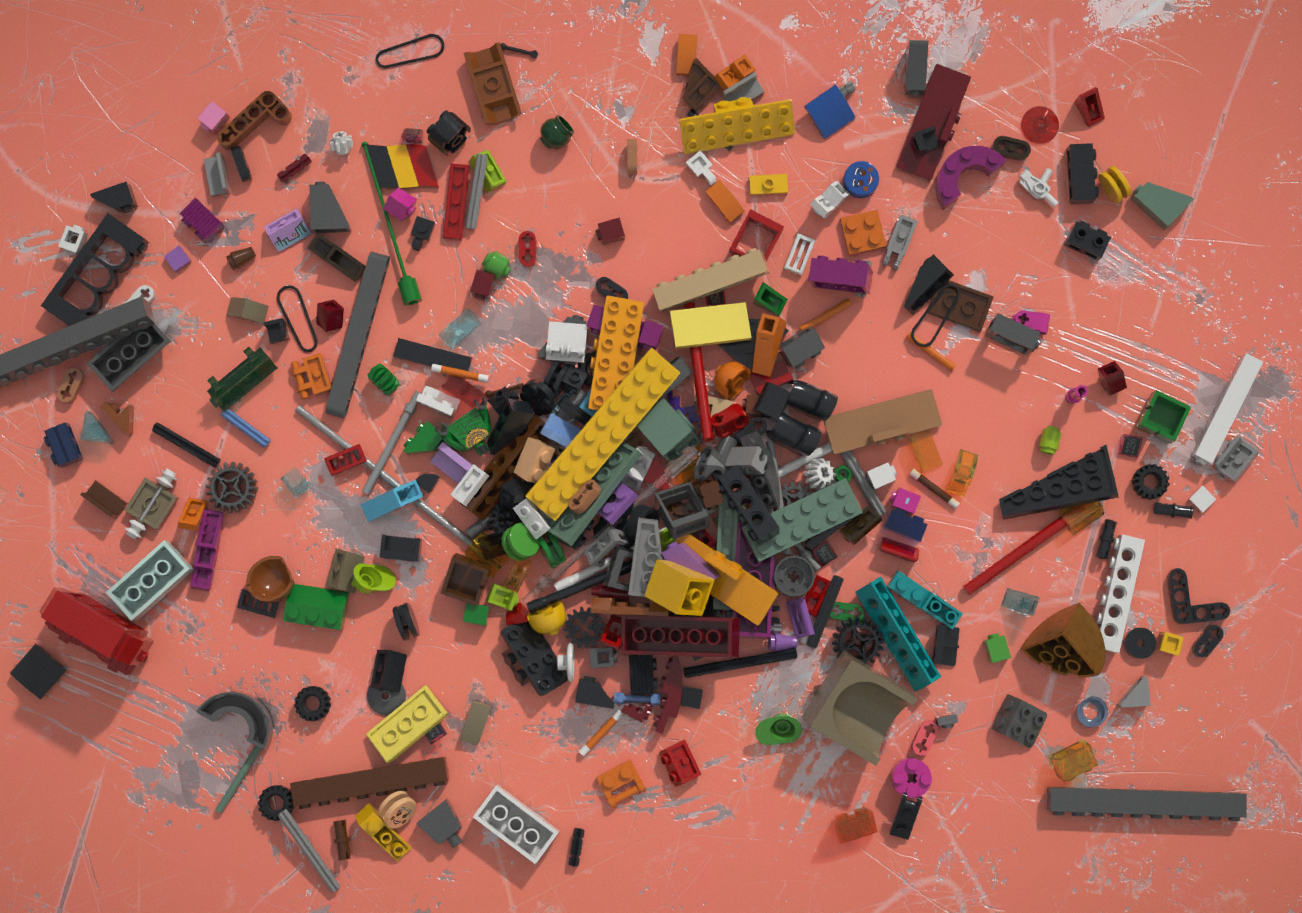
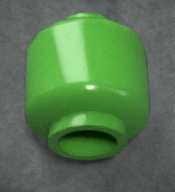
M498 251L489 252L481 263L483 271L494 274L495 279H499L501 276L505 278L511 269L508 267L509 259Z

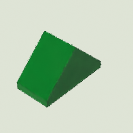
M762 282L753 304L780 316L788 299Z

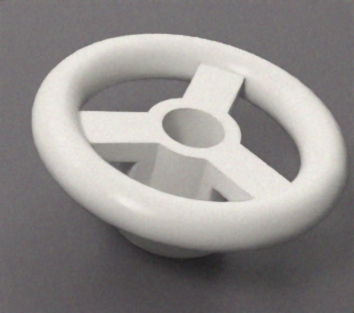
M569 643L567 646V655H558L557 659L558 670H567L569 682L574 680V646L572 643Z

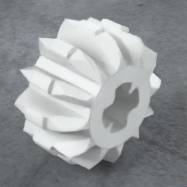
M824 458L813 459L804 467L806 472L803 475L807 477L805 482L810 483L809 488H815V491L826 488L835 482L834 477L836 474L833 473L834 467H830V461H825Z

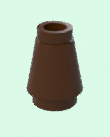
M252 247L230 252V255L226 256L232 270L240 269L256 257Z

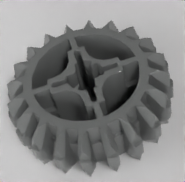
M225 462L223 464L224 469L219 465L217 466L218 473L213 470L211 471L214 477L207 478L208 481H211V485L206 484L205 487L211 489V491L206 492V495H213L209 502L213 503L216 501L214 507L219 508L221 506L220 511L225 512L227 509L228 513L232 514L234 508L239 513L240 506L244 510L247 509L246 502L250 505L253 504L249 499L250 497H257L252 491H258V487L252 485L258 481L256 479L251 480L255 475L253 472L247 474L250 470L249 467L243 469L242 463H239L236 467V462H231L229 467V464ZM231 472L239 473L232 480H227L223 477ZM243 478L246 482L245 494L241 491L240 488L241 483L243 482ZM219 481L223 485L221 497L218 494ZM226 483L234 484L233 487L237 492L231 491ZM232 495H236L239 498H241L239 501L234 503L224 502L227 498L229 499Z

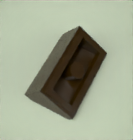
M493 533L477 539L485 560L506 554L502 541H498L499 536L493 537Z

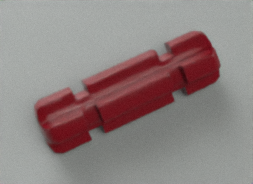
M303 154L299 157V160L296 159L288 165L285 171H280L277 176L281 182L285 183L289 180L288 177H293L303 169V166L309 165L312 162L307 154Z

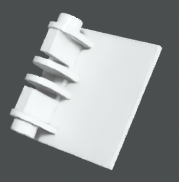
M549 321L546 360L584 363L587 324Z

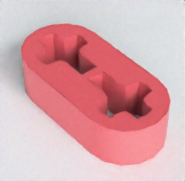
M927 720L920 725L912 743V750L915 754L923 756L929 752L938 733V726L935 722ZM932 724L934 732H929L927 738L924 737L926 733L924 726ZM923 738L926 739L924 742L925 751L921 750L918 752L916 744H920Z

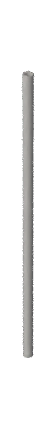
M299 405L295 411L344 450L353 447ZM354 450L355 458L359 461L360 458L357 450ZM366 457L367 462L362 464L373 471L376 464ZM381 470L379 477L390 486L396 488L402 485L384 470ZM421 499L412 502L484 558L480 546L429 505Z

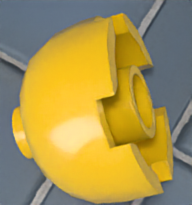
M558 601L532 614L528 613L527 618L532 629L537 633H548L549 636L559 633V628L564 625L566 611L563 603Z

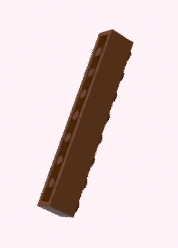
M445 756L290 783L293 806L305 809L310 808L312 803H318L319 806L328 805L330 800L335 799L340 803L350 801L349 797L357 796V799L369 798L368 794L376 793V796L387 795L388 790L395 789V792L407 791V787L412 786L417 790L426 788V784L433 783L434 786L445 785V781L450 779Z

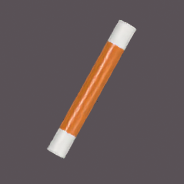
M432 364L431 368L433 372L488 383L489 375Z
M618 709L579 750V753L585 756L624 714Z

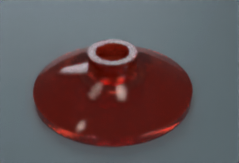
M1043 106L1029 109L1021 121V130L1024 136L1036 144H1044L1051 141L1059 129V121L1056 114L1051 109ZM1038 121H1043L1044 126H1039Z

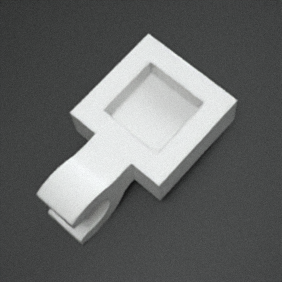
M701 150L686 162V165L697 178L703 175L710 185L717 181L715 175L709 170L713 167L712 163Z

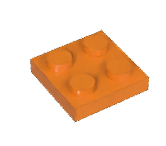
M878 210L840 218L849 256L886 248Z

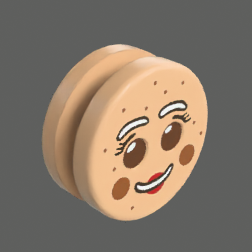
M405 791L394 792L382 802L378 815L389 828H399L413 817L416 811V802Z

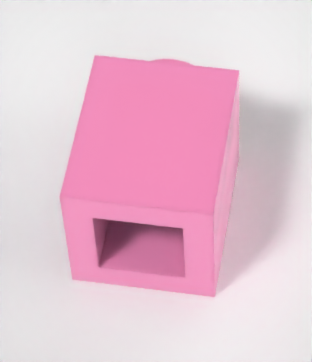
M211 101L197 119L201 122L200 127L206 132L212 131L216 134L230 116Z

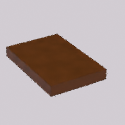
M950 280L947 281L932 296L930 304L945 285H956L960 290V297L946 321L980 333L994 296ZM954 287L946 288L927 314L944 319L957 297V290Z

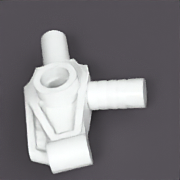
M1046 168L1042 177L1038 179L1026 169L1019 176L1020 185L1035 199L1042 200L1044 198L1054 208L1059 202L1049 193L1050 187L1047 185V181L1053 171Z

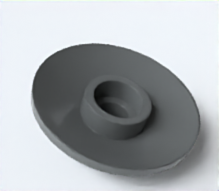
M401 685L400 692L370 687L367 692V700L370 707L381 715L391 714L406 699L403 685ZM384 692H387L389 694V698L387 700L383 699L382 694Z

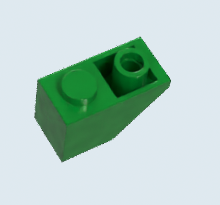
M427 421L425 424L421 423L414 438L410 437L405 442L403 451L408 455L435 452L444 440L441 434L435 432V427Z

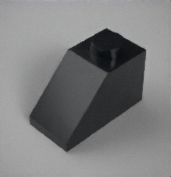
M123 182L90 194L95 201L118 212L128 213L133 211V208L138 207L132 187L128 182Z
M584 676V680L579 679L575 702L614 709V703L601 684L595 682L596 678Z

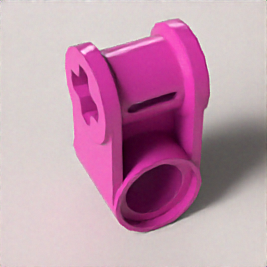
M1021 310L1012 317V320L1021 323V320H1018V318L1022 316V319L1025 320L1022 323L1023 325L1040 332L1042 335H1046L1048 332L1049 314Z

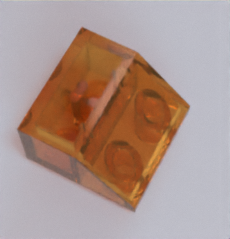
M865 806L854 809L853 814L848 815L846 812L835 816L836 819L832 820L840 844L878 832L873 812L869 808H865Z

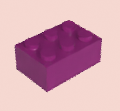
M817 256V258L811 259L808 281L813 288L870 294L873 271L870 265L866 264L867 262L863 260H855L854 263L847 262L848 260L844 258L829 260V257Z

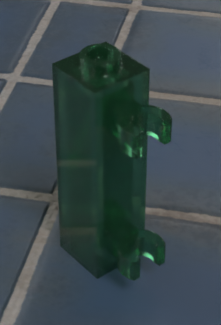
M247 347L243 352L248 358L220 381L214 376L207 380L211 384V388L207 390L211 396L209 400L215 408L219 406L225 412L278 368L261 347L255 352L250 347Z

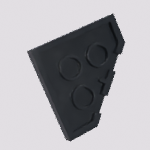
M749 319L751 340L718 344L736 362L746 366L751 372L760 319ZM785 328V330H784L783 337H784V336L787 334V332L789 331V330H787L786 328Z

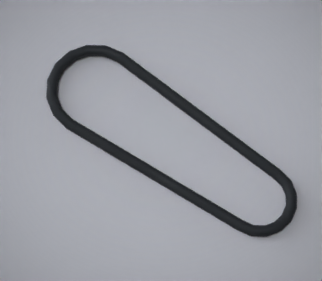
M428 34L379 51L376 55V63L382 68H389L434 58L443 52L444 41L439 35ZM428 37H437L442 44L441 50L434 55L389 65H382L378 60L380 54Z
M945 285L913 327L911 338L916 345L927 347L935 341L960 297V290L956 285ZM948 287H954L957 290V297L934 337L927 344L918 343L914 337L915 329L944 290Z
M284 286L277 293V302L299 347L305 352H311L317 347L318 342L301 293L294 286ZM292 288L298 293L315 341L311 349H305L302 346L280 302V294L284 289Z

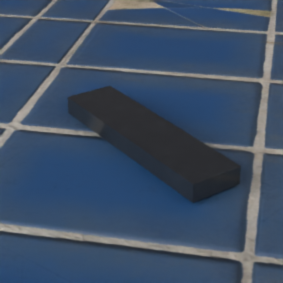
M398 338L394 357L430 367H432V364L469 371L472 357Z

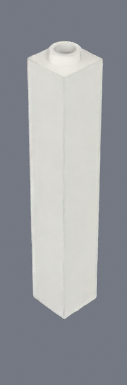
M1247 353L1240 357L1191 454V457L1195 459L1194 461L1197 464L1205 466L1213 463L1263 361Z

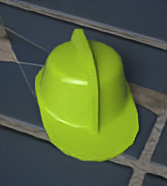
M358 564L353 569L354 577L351 586L356 587L361 593L370 594L374 591H389L396 584L394 573L385 566Z

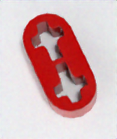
M524 231L519 236V260L522 266L526 268L533 267L537 261L536 237L531 231ZM527 235L530 236V239H533V241L529 242L528 248H526L525 241H522ZM526 251H529L530 257L533 258V260H530V263H526L523 260L526 257Z

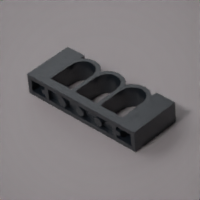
M107 213L41 306L69 326L90 318L103 305L101 294H108L116 289L119 278L117 273H123L131 268L134 262V255L137 257L140 254L143 255L148 248L147 244L149 242ZM107 236L125 249L126 257L120 265L111 266L94 255ZM91 258L109 270L110 280L101 288L94 287L79 277ZM75 280L87 286L94 294V302L87 309H79L63 298Z

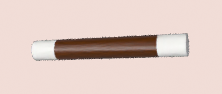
M913 468L909 475L956 509L960 503L917 470Z

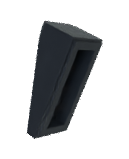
M241 589L236 608L275 618L279 601L272 603L270 612H266L268 603H264L262 610H258L261 602L259 600H256L255 607L251 608L254 597L249 591ZM246 595H250L247 606H243Z

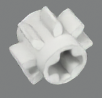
M344 131L336 132L332 135L333 138L330 139L331 151L336 150L338 155L349 153L350 148H353L352 136H347V133Z

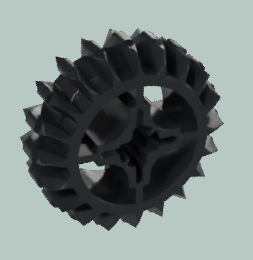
M855 616V621L848 617L849 623L847 624L845 621H841L843 627L836 626V630L839 633H833L832 635L836 638V640L832 641V645L836 646L833 648V651L838 653L836 657L838 658L843 650L855 649L859 652V656H854L855 658L867 665L868 660L874 663L873 656L880 657L877 650L883 651V647L878 644L884 643V639L879 638L883 635V632L878 631L880 628L878 624L874 625L872 619L867 622V617L863 616L861 621L859 616ZM856 628H865L871 634H859ZM851 631L850 639L846 640L843 644L845 635ZM855 634L860 639L861 649L858 647V645H856V643H854L856 642ZM873 640L871 648L865 653V646Z

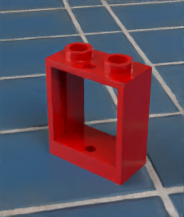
M750 209L729 248V253H731V256L739 255V257L746 255L736 248L749 223L752 222L775 234L764 254L767 262L783 232L784 226Z

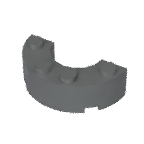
M243 692L220 693L207 699L196 711V713L213 722L218 721L222 715L228 712L238 713L245 718L249 726L247 741L262 750H267L270 746L273 735L272 720L266 707L254 696Z

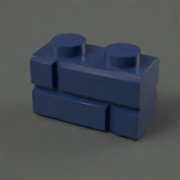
M65 422L44 431L46 434L44 441L47 447H51L53 454L50 456L54 465L63 468L83 460L69 423Z

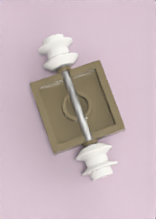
M168 468L165 471L161 469L163 475L156 477L160 483L159 485L148 478H144L125 508V511L137 518V521L129 520L131 526L124 528L127 530L126 534L135 540L137 537L142 538L139 534L141 531H146L143 525L144 522L159 530L179 498L165 490L166 487L173 488L171 482L178 480L175 477L176 473Z

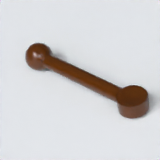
M524 383L507 387L509 391L520 389L524 386ZM487 390V391L485 392V396L488 397V398H490V397H492V395H494L498 390H495V391Z

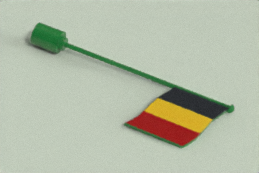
M366 141L362 142L361 147H364L382 209L385 203L380 187L394 189L398 187L401 189L434 187L439 189L426 146L419 144L379 146L369 145ZM383 209L403 274L400 282L397 283L404 306L417 304L422 301L416 278L406 275L388 212Z

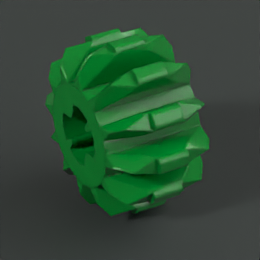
M378 363L376 366H373L367 374L369 380L387 396L394 393L400 385L399 380L382 364Z

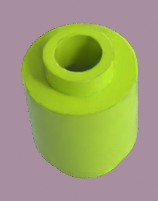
M1047 426V429H1043L1039 443L1041 453L1055 455V452L1058 451L1062 435L1059 432V428Z

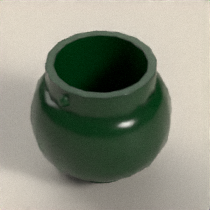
M556 115L555 118H550L542 124L540 140L549 149H562L570 142L574 130L562 116Z

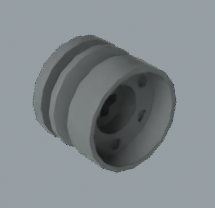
M788 556L782 559L774 569L773 583L776 589L787 597H799L807 593L815 579L811 563L799 556ZM792 572H795V576H798V579L794 582H791V579L788 578V575H791Z

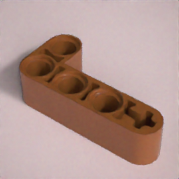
M264 91L218 133L217 140L224 149L231 150V148L237 147L269 116L278 124L287 125L292 119V114L273 92ZM273 98L272 104L265 105L266 99ZM259 111V115L256 118L251 117L252 112ZM281 111L286 112L284 118H278V114ZM244 123L246 125L245 128L241 131L237 130L238 125ZM228 137L230 141L227 142L224 139Z

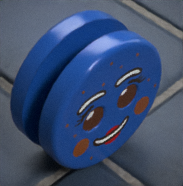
M866 161L852 163L846 169L843 177L844 188L855 198L869 197L875 192L879 183L877 169Z

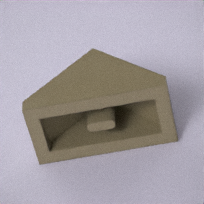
M231 297L227 316L264 324L269 306L246 298Z

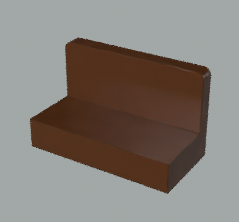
M96 480L87 492L80 494L112 518H117L127 505V502Z

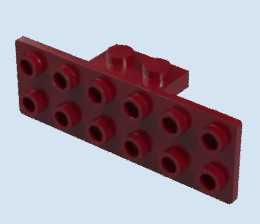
M940 64L935 65L896 165L897 169L929 181L932 180L947 141L951 142L955 133L952 130L954 123L958 124L962 113H959L960 105L971 76ZM935 126V135L939 148L918 155L912 140L913 133Z

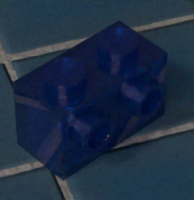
M899 508L890 510L883 529L916 543L921 542L928 525L924 523L925 519L916 515L913 518L906 515V511Z

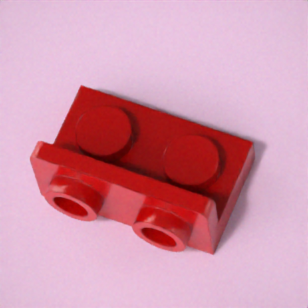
M682 740L659 751L660 760L666 767L669 779L675 787L702 775L686 740Z

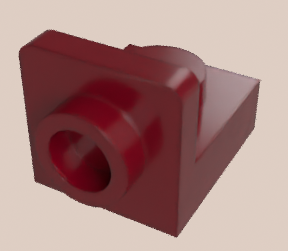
M630 703L629 706L624 705L621 712L642 722L643 719L648 720L652 710L649 709L650 704L647 703L643 712L640 713V708Z

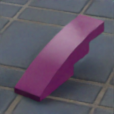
M204 509L196 543L197 551L190 584L192 589L211 590L220 544L223 512Z

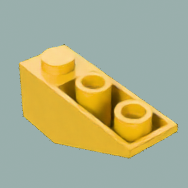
M370 803L355 815L358 825L397 862L412 849L395 829L389 828L379 817L378 811Z

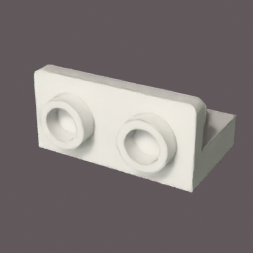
M425 386L422 394L419 393L416 399L418 403L452 418L460 404L459 399L429 386Z
M528 498L513 508L535 539H538L550 529L547 520L542 517L536 505Z

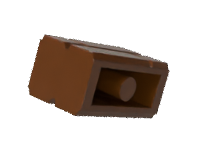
M705 479L704 481L691 483L705 509H716L718 504L723 502L717 481Z

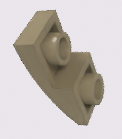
M475 700L472 701L459 740L478 746L491 709L490 705Z

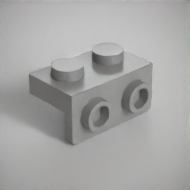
M1239 435L1229 441L1227 449L1223 454L1220 453L1216 457L1214 464L1217 472L1234 483L1238 481L1259 455V452L1243 442L1242 437Z

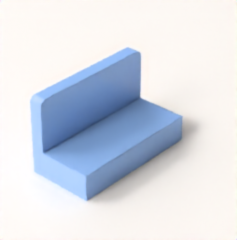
M551 413L540 433L567 447L579 433L580 428Z

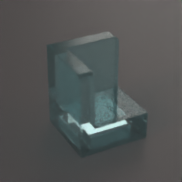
M296 467L280 478L297 498L312 487L311 483L304 478Z

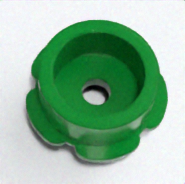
M841 465L834 470L836 482L845 478L848 483L850 482L852 472L847 466Z

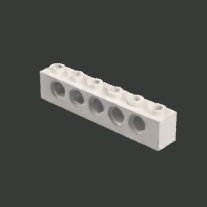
M1122 534L1114 540L1113 549H1115L1114 557L1111 556L1109 561L1110 575L1106 576L1104 586L1107 588L1100 600L1102 610L1096 617V623L1104 639L1105 651L1120 652L1145 543L1144 539ZM1123 551H1127L1130 554L1128 561L1122 559L1121 554ZM1120 569L1126 574L1123 580H1120L1117 576V572ZM1115 588H1118L1121 591V597L1119 599H1116L1113 596V590ZM1110 607H1114L1117 610V615L1114 618L1108 613ZM1106 626L1112 628L1113 633L1111 636L1105 635L1104 629Z

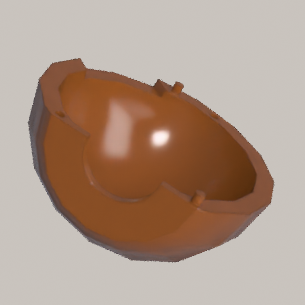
M268 556L260 559L251 567L247 575L246 584L248 591L255 599L264 603H275L282 601L291 593L295 581L282 557Z

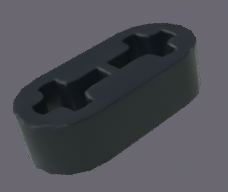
M241 146L231 148L242 181L251 180L252 175Z
M601 277L597 280L596 290L603 297H616L613 294L615 291L618 294L623 292V297L628 299L627 291L611 279ZM608 282L607 286L611 291L607 289L600 290V283Z
M1217 625L1208 626L1193 643V654L1197 657H1207L1222 640L1224 635L1222 628ZM1210 630H1217L1216 634L1218 637H1213L1209 641L1208 639L1211 636ZM1206 642L1207 644L1204 647V649L1206 650L1205 653H1199V648L1197 646L1204 645V643Z

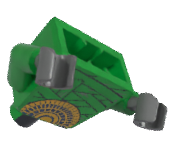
M481 396L482 402L478 404L476 399L473 400L478 410L475 407L449 426L440 422L443 426L441 431L435 427V432L441 434V437L449 447L458 451H465L466 453L474 448L480 456L489 451L483 441L490 435L491 421L486 406L487 400L483 396Z

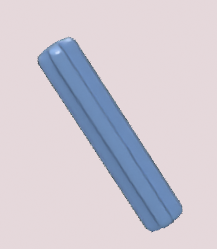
M225 408L222 411L221 416L259 445L264 448L269 445L271 441L269 438L229 408Z

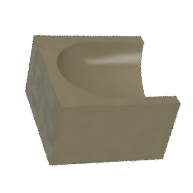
M843 650L802 717L811 728L872 764L877 765L880 761L879 751L881 743L891 723L905 707L914 705L918 699L906 687Z

